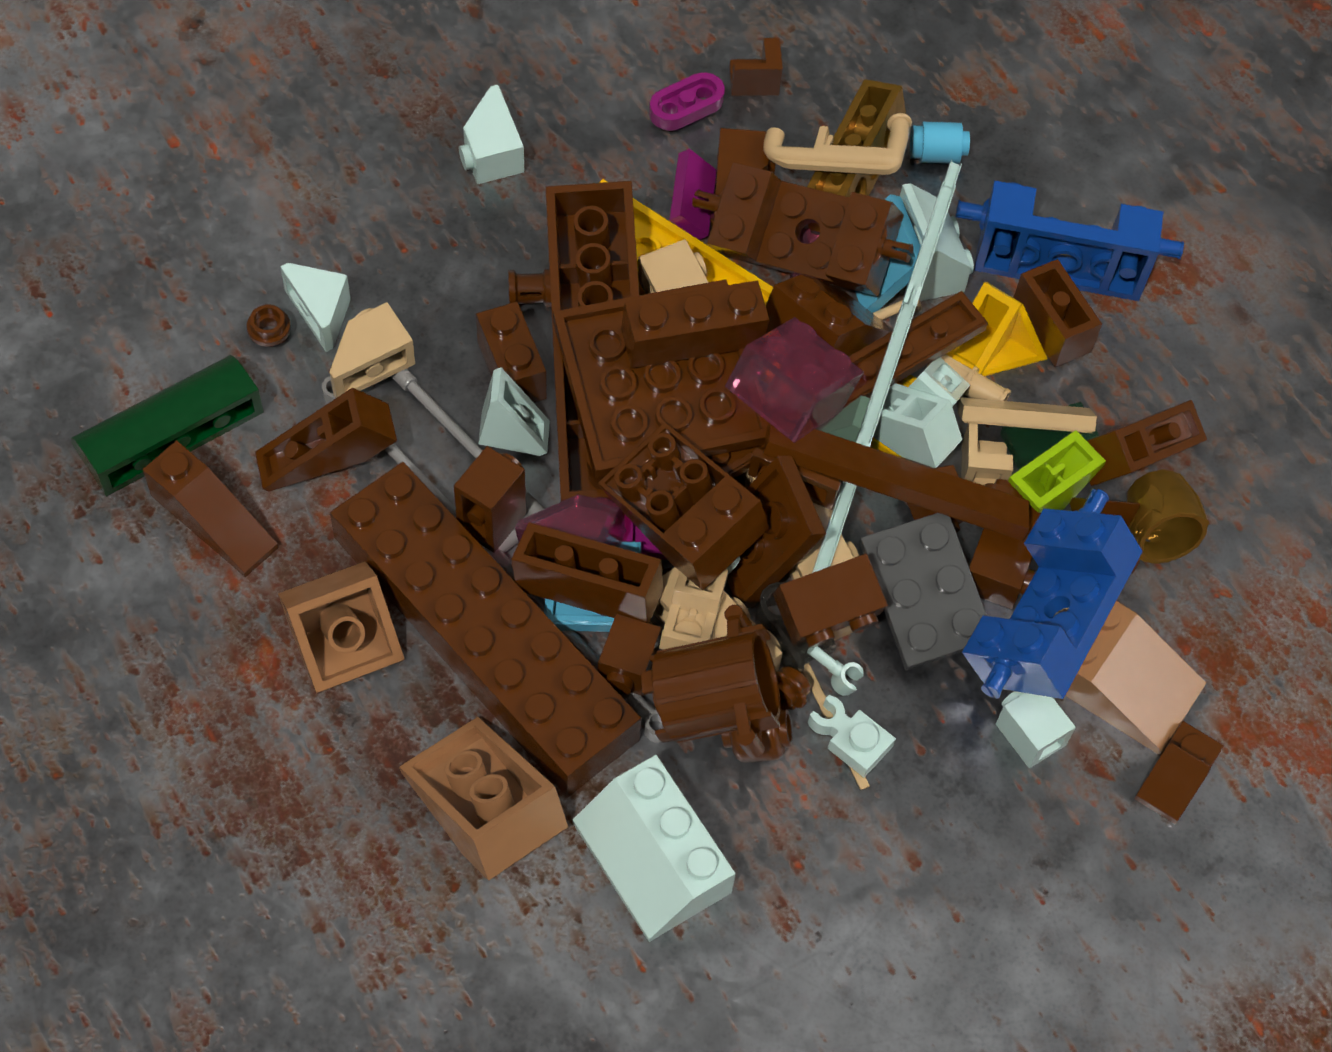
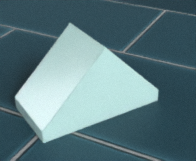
M292 263L280 266L285 292L325 352L334 349L351 300L347 275Z
M940 357L934 360L909 387L948 399L953 406L970 384Z
M502 367L495 369L482 409L478 444L537 456L546 454L548 451L550 420Z

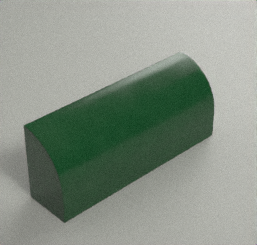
M228 355L71 437V442L107 497L144 477L142 469L176 440L191 452L264 413L258 387L240 362L234 356Z

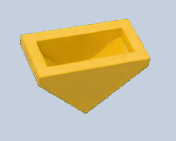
M984 282L972 303L988 322L986 330L946 353V355L971 369L975 366L978 367V373L983 376L1047 360V356L1023 303L988 282Z

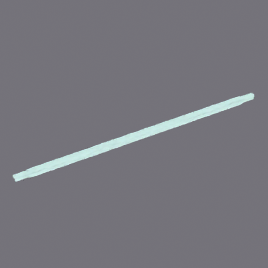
M951 160L945 179L941 184L856 443L868 447L871 445L956 188L955 184L962 163L959 166ZM842 481L826 529V535L823 538L812 573L831 566L857 487L856 485Z

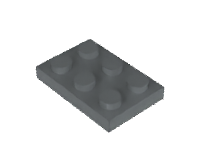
M936 513L861 537L859 543L863 554L867 553L888 604L884 612L905 670L961 653L982 616L987 615L951 518Z

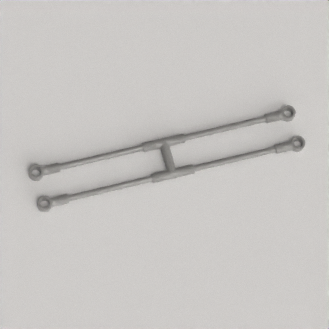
M408 369L391 376L403 390L410 391L475 459L480 455L483 450L417 384V378ZM330 376L322 383L323 398L327 404L335 399L333 393L329 392L332 389ZM395 444L384 449L398 464L403 461L456 518L455 506ZM527 490L526 515L495 553L482 546L514 581L512 562L505 553L519 543L528 522L568 533ZM526 593L544 612L545 600L542 597ZM561 631L598 671L600 657L575 631ZM631 692L626 695L620 694L642 718L641 722L644 725V734L647 739L655 743H661L655 735V730L650 727L653 722H662L657 710L641 695Z

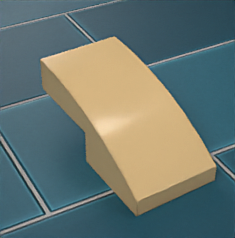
M725 569L704 590H701L682 572H679L671 606L661 635L659 649L664 650L711 639L729 570Z

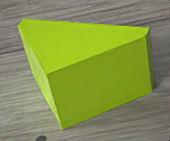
M1075 430L1011 475L1008 482L1025 500L1029 501V504L1037 513H1041L1043 509L1064 510L1072 497H1076L1102 469L1106 460Z

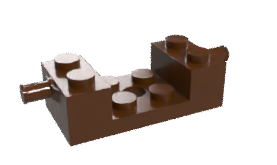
M735 162L732 164L725 188L720 195L698 189L694 195L699 199L693 198L692 201L694 208L714 212V223L707 244L722 255L795 275L803 274L829 284L877 297L890 258L908 263L911 260V256L908 253L913 254V244L896 241L904 214L893 202L851 192L849 198L781 181L771 171ZM809 223L819 224L820 234L818 238L809 244L802 243L800 240L802 228Z

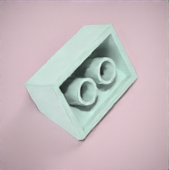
M657 755L614 778L572 819L573 825L648 942L732 893L736 873Z

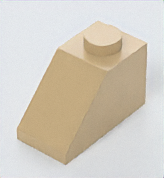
M388 302L376 308L365 309L355 318L348 320L330 369L335 399L352 387L361 391L415 365L413 340Z

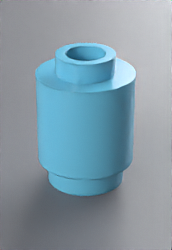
M922 121L921 126L912 125L910 132V158L920 159V163L950 164L952 160L953 163L960 164L961 156L969 155L970 132L963 131L962 123Z

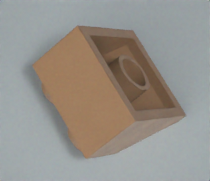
M366 561L278 593L292 636L316 693L405 660L377 575Z

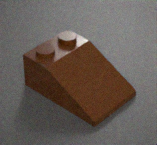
M803 274L775 284L766 304L769 317L766 333L788 340L793 339V337L803 339L808 346L837 353L840 361L893 331L891 327L840 287Z

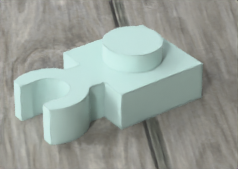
M828 695L823 706L833 714V717L825 719L813 711L809 716L808 725L818 734L831 735L833 738L829 742L828 749L865 778L892 749L896 738L861 710H858L850 718L845 714L842 702L836 697Z

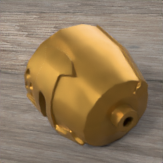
M1164 469L1148 472L1136 479L1128 489L1127 501L1140 503V508L1128 527L1143 551L1139 561L1159 564L1176 560L1196 549L1207 535L1209 521L1201 499L1181 473Z

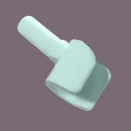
M818 646L808 649L807 653L833 674L831 685L835 692L842 696H848L857 690L853 684L847 681L845 674L851 679L858 681L863 677V668L859 664L849 662L843 665Z

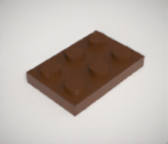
M777 455L747 487L748 491L761 500L769 525V529L740 555L739 563L727 576L726 581L733 597L741 600L747 608H753L826 535L792 455Z

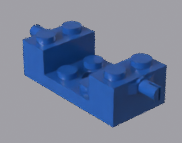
M994 180L990 197L983 205L958 200L955 218L979 222L980 234L974 271L1020 279L1021 273L1058 259L1080 291L1134 301L1140 300L1157 256L1162 255L1180 260L1184 248V241L1180 242L1161 238L1164 211L1147 209L1143 206L1121 204L1111 230L1097 225H1083L1062 221L1054 217H1040L1033 215L1037 188L1022 186L1018 183Z
M1092 489L1085 504L1078 511L1042 510L1024 542V545L1039 567L1010 619L983 615L963 649V655L984 683L981 686V690L989 697L994 698L995 696V698H999L1004 689L1064 699L1143 552L1121 515L1100 514L1105 504L1109 501L1108 494L1103 490L1097 489L1096 491V489ZM1065 608H1069L1068 611H1064L1055 615L1058 611Z

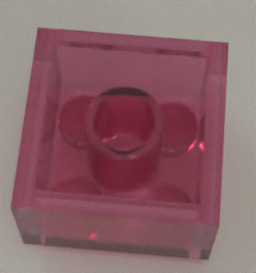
M794 317L746 345L725 387L795 443L842 411L864 372L853 364L845 353L834 349L820 338L811 326L800 322Z

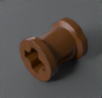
M544 269L543 273L517 274L515 270H508L509 304L513 302H518V304L544 303L545 307H551L550 269Z

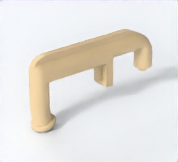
M905 113L894 114L888 119L887 127L891 132L887 148L832 145L834 138L833 135L829 134L828 126H820L814 148L782 146L785 134L781 129L773 127L767 130L763 151L769 160L786 169L888 175L898 171L902 165L912 120Z

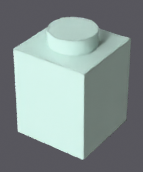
M1017 691L1012 692L1002 701L1001 705L1003 708L996 722V726L1028 768L1033 767L1065 747L1076 728L1053 697Z

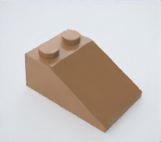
M1116 601L1065 696L1156 754L1161 755L1206 685V682L1136 612Z
M476 717L399 766L402 775L462 855L488 881L568 828L555 786L479 717Z

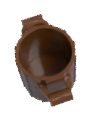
M731 605L725 610L724 614L727 620V636L659 650L655 655L650 656V661L653 663L652 670L641 672L642 692L644 695L651 693L653 695L655 708L664 727L663 729L655 730V735L661 742L674 741L680 743L738 731L736 734L737 743L749 757L758 758L765 750V746L762 743V731L780 727V722L777 721L780 715V692L776 669L766 642L771 640V636L763 624L752 626V622L739 605Z

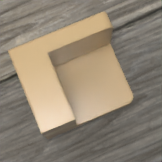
M968 423L962 441L961 478L981 485L995 483L996 479L1008 480L1013 472V455H1007V445L1003 442L978 440V424Z

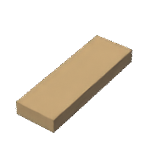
M960 397L958 403V414L964 423L1070 432L1077 430L1082 433L1095 432L1097 416L1090 408Z

